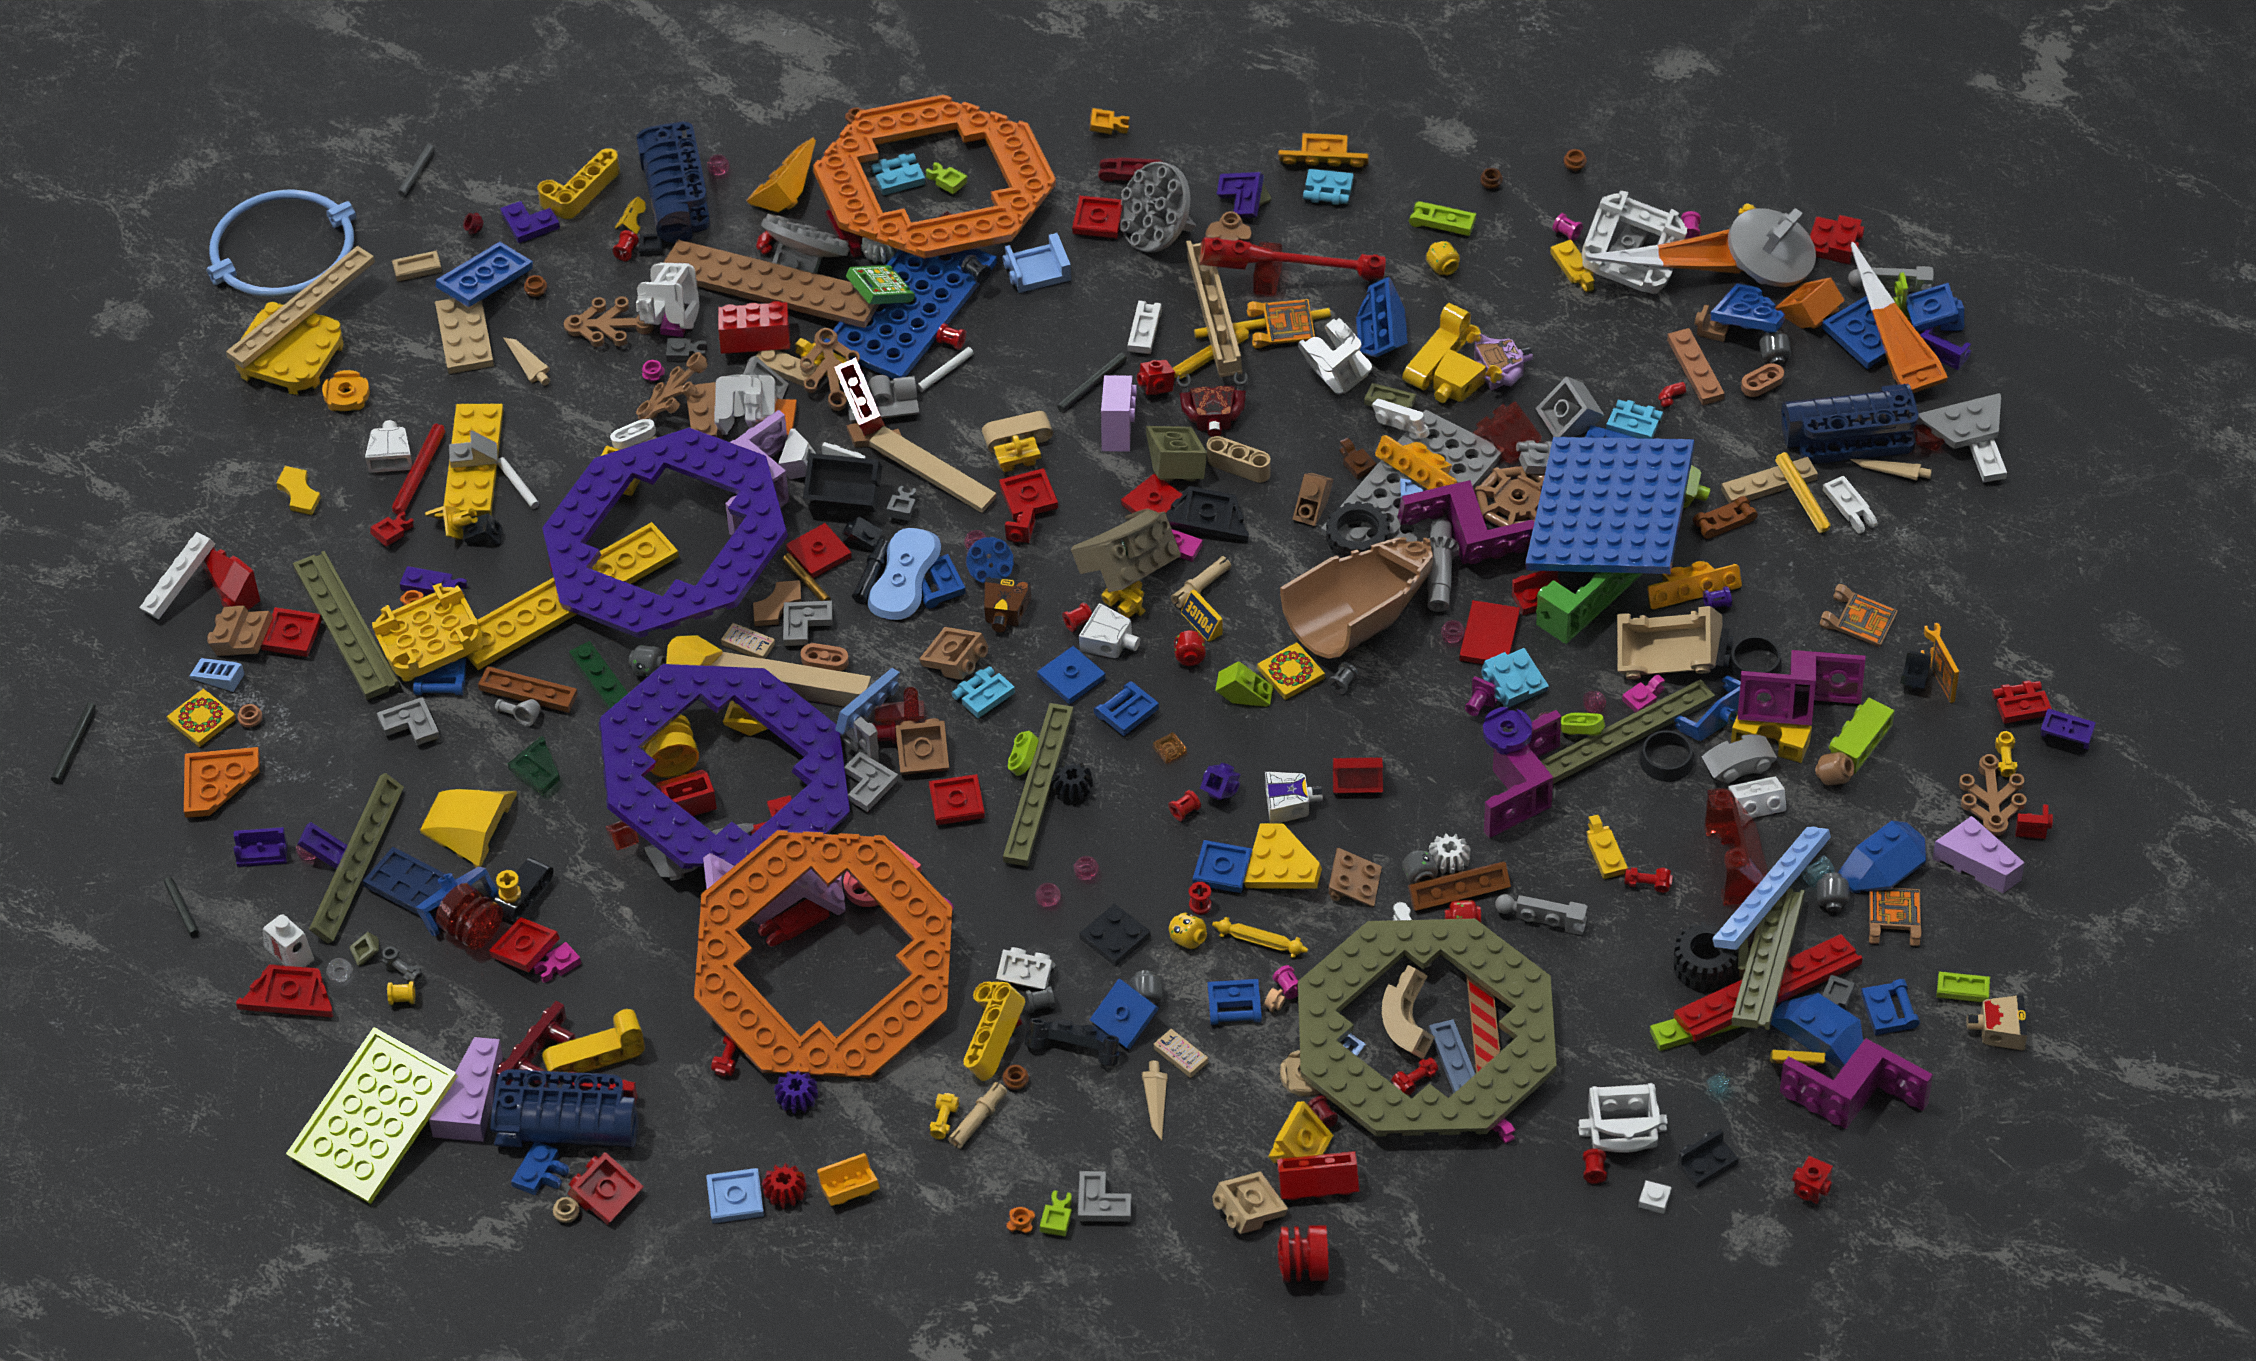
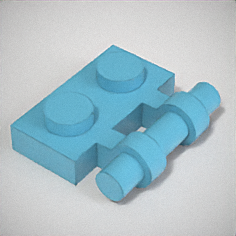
M914 153L909 155L901 154L898 155V158L891 160L882 159L879 160V163L871 165L873 174L882 172L876 174V182L883 196L926 184L925 176L919 164L909 165L916 162ZM901 167V168H898V169H895V170H891V171H890V169H892V168Z
M1309 169L1303 199L1312 200L1313 203L1325 201L1332 202V205H1339V203L1348 204L1353 184V173Z
M1618 400L1616 408L1613 409L1606 424V429L1635 438L1653 439L1658 428V422L1662 420L1663 412L1655 410L1653 406L1648 405L1644 407L1637 405L1631 400H1627V402Z
M989 666L984 670L980 669L974 673V677L967 682L963 681L958 684L957 689L952 691L951 694L956 700L964 696L962 698V705L977 718H980L1013 695L1015 687L1000 673L991 678L995 672Z

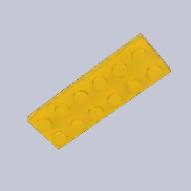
M456 404L451 444L471 442L470 431H475L497 443L498 455L504 411L503 404ZM449 459L444 506L459 508L460 512L473 508L477 516L487 513L491 515L497 464L451 468Z

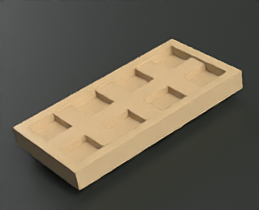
M454 298L435 301L448 374L494 366L482 300L470 307Z

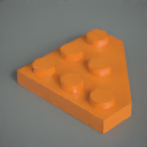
M259 748L186 753L184 769L185 818L210 816L260 772Z

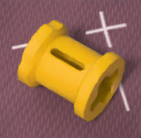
M505 870L496 877L497 886L500 888L498 892L499 897L506 903L515 902L521 896V889L518 886L519 878L514 871Z
M410 981L409 984L393 985L392 982L388 983V1004L393 1005L396 1002L415 1004L414 981Z

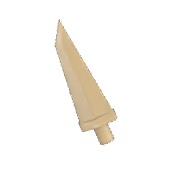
M504 338L529 381L533 383L539 380L542 385H547L550 379L546 373L550 368L517 340Z
M1850 459L1863 468L1911 478L1912 480H1918V477L1931 478L1932 470L1921 468V464Z
M1151 1061L1149 1062V1072H1142V1080L1144 1082L1151 1127L1162 1141L1166 1083L1168 1079L1167 1074L1159 1071V1062Z

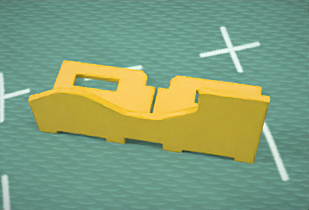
M636 197L629 203L624 211V215L620 218L614 229L624 224L633 233H638L641 227L637 225L636 217L646 209L645 202L640 197Z

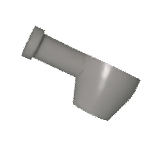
M498 699L495 704L496 711L513 714L515 719L524 726H531L536 721L541 709L539 703L533 699L521 702L517 706L507 703L502 699Z

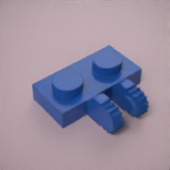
M534 1142L512 1178L511 1184L514 1188L536 1195L542 1184L553 1188L561 1186L562 1181L560 1178L552 1175L549 1171L566 1176L570 1169L567 1165L557 1161L559 1156L558 1149Z

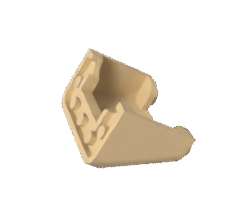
M1711 606L1699 607V613L1691 611L1689 615L1648 618L1642 615L1640 618L1631 619L1630 614H1618V672L1626 675L1627 679H1640L1641 675L1686 671L1709 673L1710 669L1715 668L1722 631V614Z

